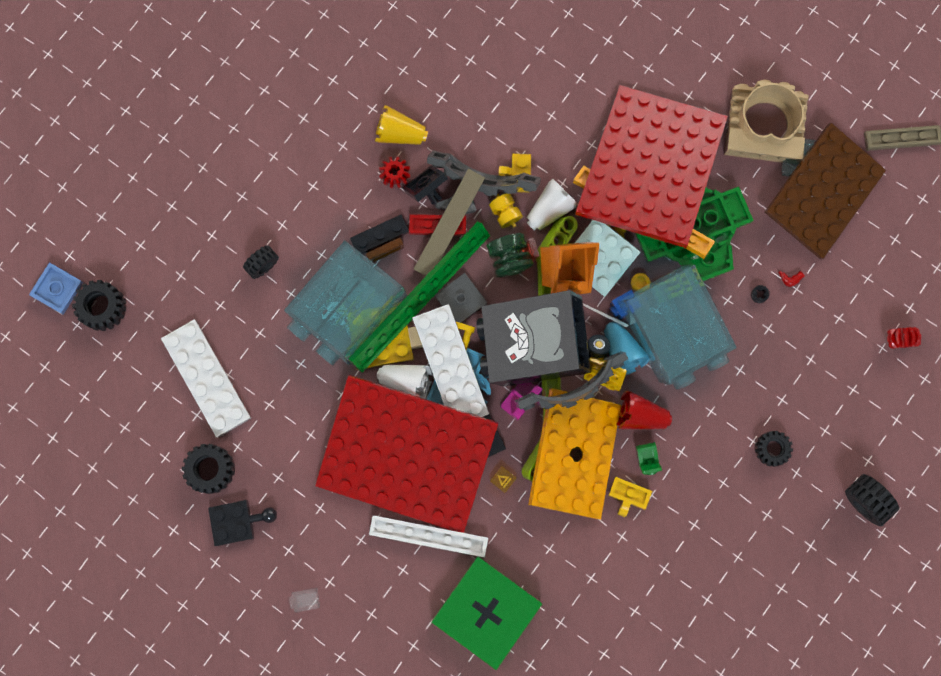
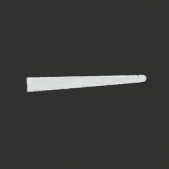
M583 303V306L615 321L616 323L624 327L629 326L628 324Z

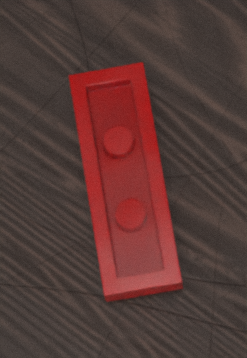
M410 214L409 235H432L443 215ZM466 216L463 217L454 236H464L466 234Z

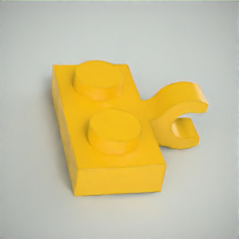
M512 154V168L499 166L498 176H513L521 173L531 175V154ZM519 188V190L517 191L530 193L528 191L523 190L522 188Z
M615 477L608 496L623 501L617 515L625 517L628 514L630 505L646 510L652 491Z

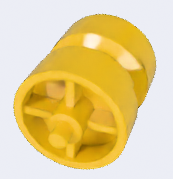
M507 193L501 196L497 194L496 199L489 204L494 215L499 216L497 221L502 229L511 225L515 228V223L523 217L519 208L513 206L515 201L511 194Z

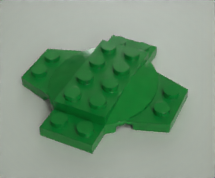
M739 186L723 193L706 187L693 227L696 231L715 241L705 259L684 247L637 233L635 235L647 263L661 257H667L678 262L696 284H699L734 269L730 241L737 228L750 224L754 220Z

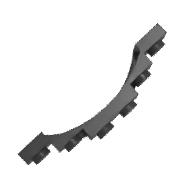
M435 150L427 157L428 164L435 168H444L445 175L451 179H461L462 181L468 168L485 177L478 191L484 192L487 196H497L500 190L507 194H516L519 188L528 192L536 191L541 181L540 177L527 173L513 176L486 174L468 167L452 154Z
M620 351L603 359L605 364L599 372L577 389L550 397L540 396L531 392L514 400L517 408L526 411L535 407L534 403L536 402L538 407H545V409H550L556 406V404L570 408L577 404L576 401L582 398L587 400L594 397V393L599 391L598 386L609 381V377L614 375L611 367L613 369L619 368L624 365V361L628 360L626 352Z

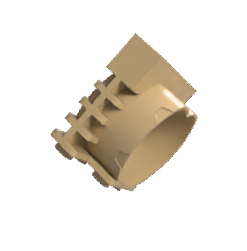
M770 80L757 81L754 87H748L747 84L735 85L732 89L724 155L798 165L803 159L805 138L803 136L809 95L801 91L794 92L795 86L787 82H780L778 84L771 83ZM759 103H769L778 107L784 113L787 120V130L784 137L778 138L772 133L761 136L753 132L745 117L747 110Z

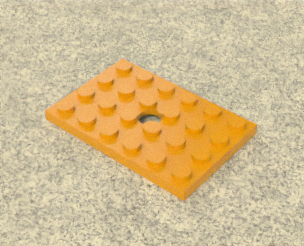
M550 388L548 397L565 394L567 392ZM582 398L576 401L577 404L570 408L556 404V406L545 410L528 505L601 520L618 426L616 423L619 420L621 405L595 398L587 400ZM576 446L582 451V458L578 462H574L573 458L570 457L571 449Z

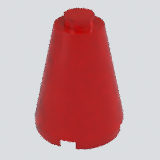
M625 391L622 394L620 400H623L620 409L619 420L616 423L619 429H666L667 426L671 425L672 415H670L669 410L631 391Z

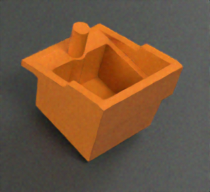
M598 242L540 247L542 286L551 288V294L568 290L576 294L591 293L595 265H597L599 253Z

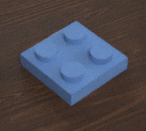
M49 262L29 295L64 315L73 297L76 296V291L81 288L84 282Z

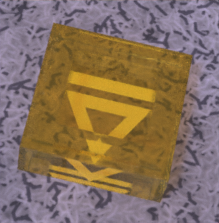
M501 466L490 482L503 493H506L517 478Z

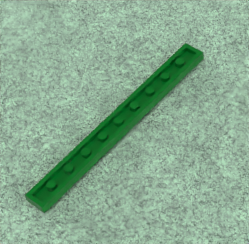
M477 221L348 358L360 372L363 373L408 325L413 319L412 317H415L490 237L482 223Z

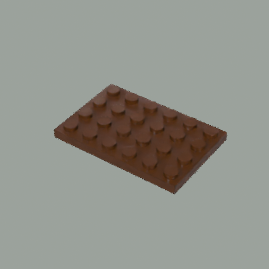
M829 123L764 213L819 259H824L886 172V169L834 124Z

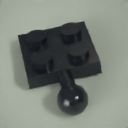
M248 500L208 508L214 546L255 539L252 523L259 521L272 523L277 518L276 510L270 507L265 508L262 513L250 515Z

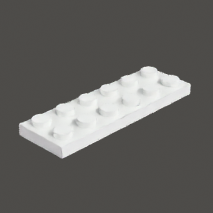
M448 304L412 317L444 405L479 417L488 415L489 411L450 305Z
M195 319L161 338L217 438L251 419Z

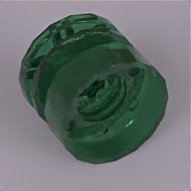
M524 233L506 235L486 245L490 259H499L492 264L493 268L497 269L495 270L496 277L518 275L534 266L533 260L528 259L531 257L530 252H521L528 247Z

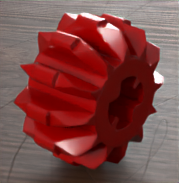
M397 156L395 161H393L392 157H389V163L386 161L382 162L384 167H379L381 172L379 177L384 179V185L390 183V188L393 189L394 184H397V187L400 189L401 182L405 185L407 184L405 178H410L411 175L408 173L410 166H406V160L400 162V157ZM396 170L397 175H393L392 171Z
M916 327L890 329L887 331L889 347L892 349L918 347L921 345L920 330Z

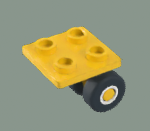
M594 335L588 340L591 373L584 375L585 380L589 381L605 364L603 359L608 356L610 342L603 335ZM611 367L614 375L609 377V381L600 385L605 386L609 390L620 391L627 370L622 368L613 369Z

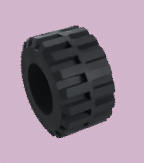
M92 280L89 281V285L84 283L82 290L78 289L76 291L78 295L73 297L76 303L72 304V308L76 311L73 313L87 327L97 331L98 329L106 331V328L113 329L114 324L119 325L120 322L118 320L124 318L125 315L122 312L126 311L127 307L124 306L126 300L123 298L124 295L110 283L103 282L102 280H97V282ZM100 296H107L108 307L106 311L94 316L91 312L93 301Z
M201 444L199 447H194L192 452L189 451L187 459L184 458L183 460L185 463L182 466V471H184L183 479H186V484L195 491L206 494L221 492V489L227 488V484L233 480L231 477L235 474V471H233L235 463L232 462L233 458L228 454V451L222 447L213 444ZM211 457L218 462L219 470L212 480L206 481L199 474V466L204 459Z
M862 474L845 490V494L853 507L871 523L880 527L900 509L893 495L881 483L868 475Z

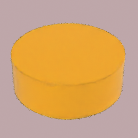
M644 273L635 274L631 279V288L638 293L645 292L650 286L649 277Z

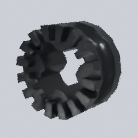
M758 285L752 290L751 298L755 303H763L769 298L770 291L766 286ZM756 290H758L759 292H764V299H762L761 297L757 298L756 295L758 293Z

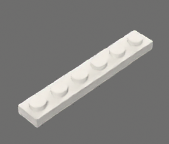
M379 516L372 517L369 535L480 557H485L488 542L487 537Z

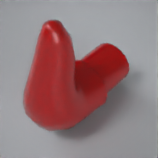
M782 271L778 272L787 287L795 286L805 277L801 271L791 278Z

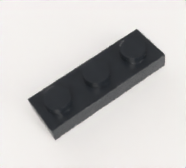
M400 214L351 237L350 240L357 255L360 256L409 233V229Z

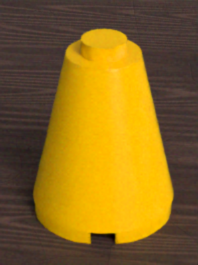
M384 105L383 110H386V112H383L380 116L376 135H379V138L376 137L375 142L421 145L422 141H426L428 131H425V126Z

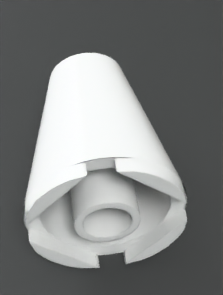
M551 179L528 214L527 218L529 221L527 224L534 231L537 228L542 230L575 209L578 203L554 179Z
M383 365L382 368L378 369L377 379H379L380 384L426 399L432 381H428L429 375H432V370L428 365Z

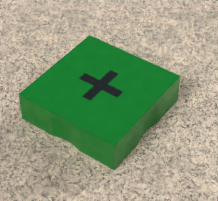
M477 556L431 623L497 670L543 603Z

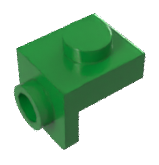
M655 442L636 446L638 464L643 475H654L662 471Z

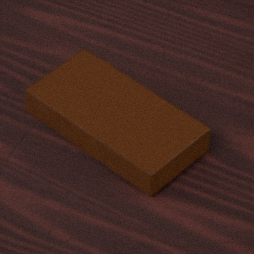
M398 238L366 253V256L372 264L404 249L401 238Z

